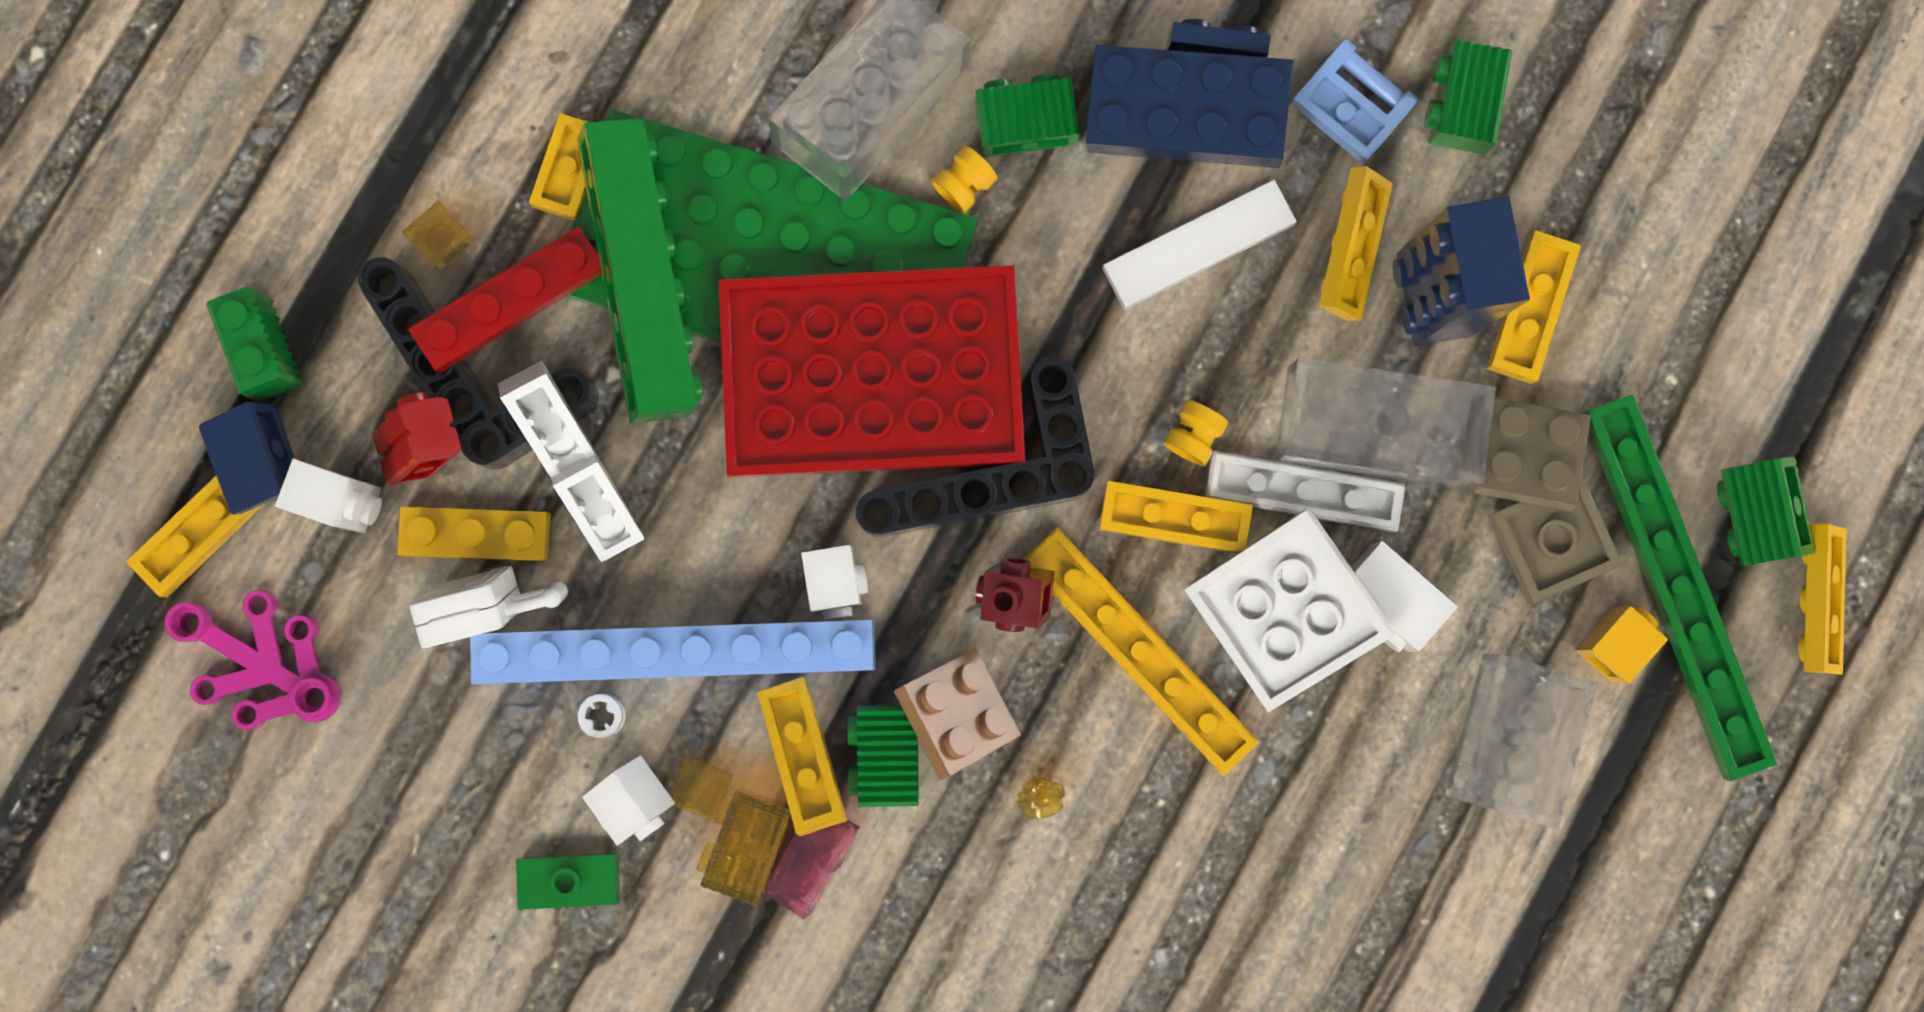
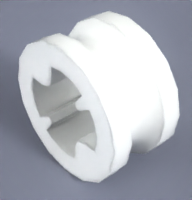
M595 694L586 698L578 711V723L581 729L588 736L594 738H606L617 734L624 726L626 720V709L623 703L616 696L610 694ZM601 701L607 703L606 709L608 712L614 713L613 723L604 724L606 730L598 729V721L590 718L591 709H599L598 702Z

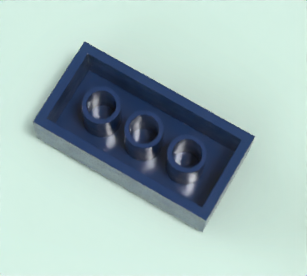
M1095 45L1086 136L1088 153L1280 168L1284 157L1294 60Z
M1510 196L1446 207L1396 253L1397 259L1393 261L1394 281L1398 288L1403 287L1406 306L1402 308L1403 327L1407 335L1412 334L1414 347L1472 337L1530 300Z

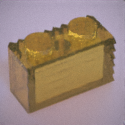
M741 787L735 790L733 797L724 795L714 823L722 825L715 844L706 843L697 865V870L704 873L700 886L757 906L762 900L791 821L788 804Z

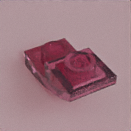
M848 820L803 836L795 834L763 893L801 919L807 918L813 913L831 874L841 868L860 827Z

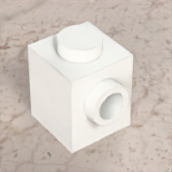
M845 545L801 553L810 611L813 613L822 612L824 620L853 616L852 607L862 605L861 594L869 593L865 564L856 565L853 547Z
M641 755L611 773L582 797L599 820L602 828L607 831L617 846L634 834L639 841L648 837L665 824L660 815L675 804Z

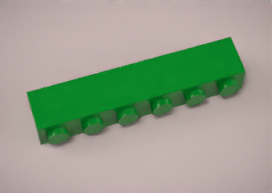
M644 118L586 122L581 129L577 142L630 425L688 417L698 407L697 401L702 399V386L698 373L691 372L688 354L693 351V339L689 325L682 324L679 306H682L684 303V291L680 277H673L670 258H674L675 255L674 238L670 229H664L661 213L666 208L665 190L661 181H655L652 166L657 161L655 139L652 134H646Z

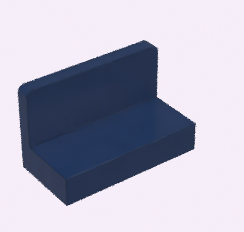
M245 402L201 423L199 430L230 513L240 515L269 501H277L292 459H295L275 404Z

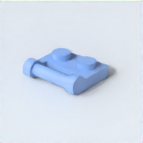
M1345 39L1295 96L1290 105L1364 165L1420 99L1410 90L1405 94L1354 52L1357 47L1348 39ZM1341 67L1390 106L1392 110L1388 115L1336 72Z

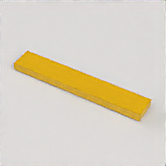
M1058 527L1023 558L1031 562V568L1055 571L1052 595L1222 776H1225L1260 743Z

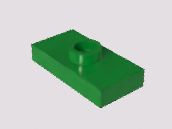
M619 852L516 859L518 910L617 905L620 903Z

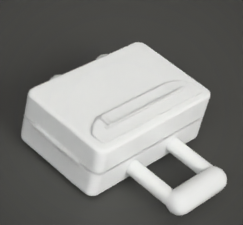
M504 566L438 584L409 605V609L421 648H429L503 628L518 613L545 606L549 608L557 607L566 598L568 588L562 582H554L547 588L520 594L512 566Z

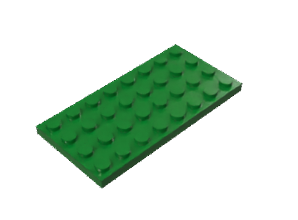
M610 109L607 121L638 119L639 117ZM644 119L646 134H652L656 143L657 161L655 164H652L655 181H661L665 190L666 208L664 211H661L664 229H670L674 238L675 255L674 258H670L673 277L679 276L683 285L684 303L682 306H679L682 324L689 325L692 335L721 343L719 280L964 268L978 223V218ZM586 190L577 220H574L571 231L579 226L598 254ZM602 275L566 296L608 309Z

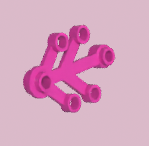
M256 590L248 593L243 600V611L251 620L257 650L213 624L209 611L200 604L179 603L167 612L164 625L166 632L172 639L179 642H197L200 640L247 668L222 676L202 675L194 679L190 686V695L196 703L201 705L216 704L225 695L267 684H273L288 693L265 702L244 700L237 703L232 710L231 717L234 725L239 729H257L266 720L293 713L308 722H321L332 717L338 710L341 703V690L332 677L321 673L314 644L319 635V625L314 618L296 615L286 622L284 634L286 639L294 644L299 675L283 665L273 616L278 610V601L272 593ZM260 596L267 602L266 610L262 614H258L254 609V602ZM195 614L199 619V626L192 632L187 627V619L190 615ZM301 621H304L308 626V634L303 639H299L295 633L296 625ZM207 681H210L214 686V694L209 699L205 698L202 694V686ZM316 688H319L324 694L323 703L318 707L310 699L312 691ZM248 706L253 707L256 712V718L251 724H248L243 718V712Z

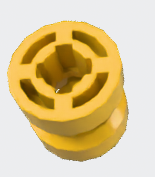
M963 145L953 156L954 163L950 166L949 170L940 169L930 179V183L950 206L958 212L965 214L975 204L974 195L981 190H988L998 180V177L992 167L977 152Z
M1186 400L1179 413L1180 423L1177 428L1169 431L1163 445L1192 463L1206 466L1213 453L1211 445L1214 439L1223 435L1229 422L1214 410L1200 403Z

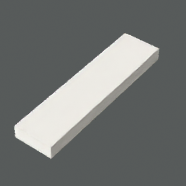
M1273 180L1104 264L1102 269L1122 308L1126 310L1294 226L1297 221L1276 181Z
M1212 451L1204 497L1253 505L1254 509L1294 516L1310 508L1318 520L1391 533L1398 532L1405 484Z

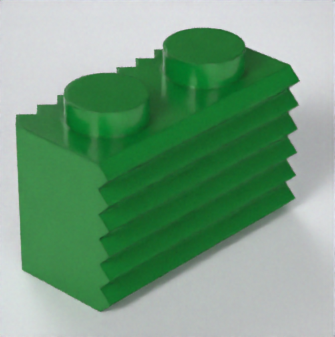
M1460 39L1455 40L1445 54L1439 53L1432 75V81L1439 83L1437 100H1430L1424 119V128L1431 129L1428 140L1429 144L1484 155L1496 145L1512 57L1511 49H1502L1501 47H1492L1491 45H1483L1481 43L1474 44L1471 41L1464 42Z
M1044 73L1031 78V82L1025 84L1018 83L1012 85L1011 80L997 79L983 85L984 89L975 90V108L982 158L1077 145L1079 128L1071 78L1060 79L1057 73Z
M245 286L211 299L206 305L238 393L243 396L246 395L250 399L254 398V400L263 401L300 387L303 380L297 378L300 371L294 369L297 362L291 360L293 353L288 351L290 344L285 342L287 336L281 333L284 327L278 324L281 318L275 316L278 309L272 307L274 300Z
M1794 456L1721 470L1723 480L1718 481L1717 494L1722 507L1729 509L1733 528H1729L1727 532L1728 545L1731 553L1735 557L1739 556L1741 566L1796 558L1815 553L1816 548L1813 544L1807 508L1804 505L1805 499L1802 495L1803 489L1800 486L1801 480L1798 476L1799 470L1796 467L1797 461Z
M857 706V716H848V746H857L858 766L848 767L849 796H858V807L918 806V737L902 706Z

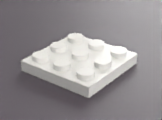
M1310 508L1296 515L1185 589V592L1268 712L1382 644L1395 634L1392 626Z

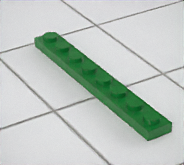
M1632 394L1582 412V414L1591 415L1589 435L1723 779L1734 781L1778 765L1634 395Z

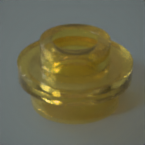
M1048 777L1030 780L1023 785V791L1017 794V806L1020 809H1024L1025 816L1029 819H1041L1055 815L1064 807L1062 802L1065 796L1064 786L1060 783L1052 782L1051 778Z

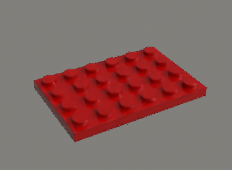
M1015 265L719 280L726 472L728 478L1001 465L1025 462Z

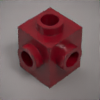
M1001 559V563H997L986 570L984 575H981L978 579L975 598L976 603L981 605L980 620L995 622L996 629L1007 632H1021L1025 630V627L1040 628L1050 619L1055 571L1031 568V562L1026 559Z

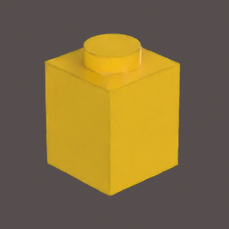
M1639 606L1612 607L1575 651L1611 683L1630 684L1668 639L1656 629L1659 626L1658 621Z

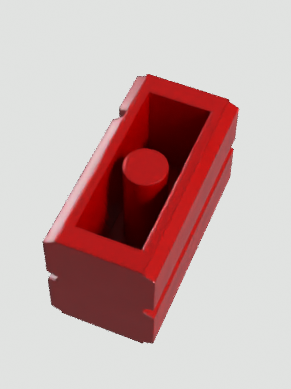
M426 392L414 393L399 398L397 400L399 407L384 413L386 420L376 429L372 436L377 454L384 457L380 461L385 483L392 486L428 479L462 450L456 428L450 427L454 420L448 399L442 397L429 399Z

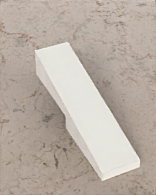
M540 361L498 383L501 400L548 472L553 487L599 560L603 562L644 540L643 533L544 362Z

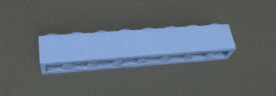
M873 620L483 633L470 637L471 684L876 670L875 621Z

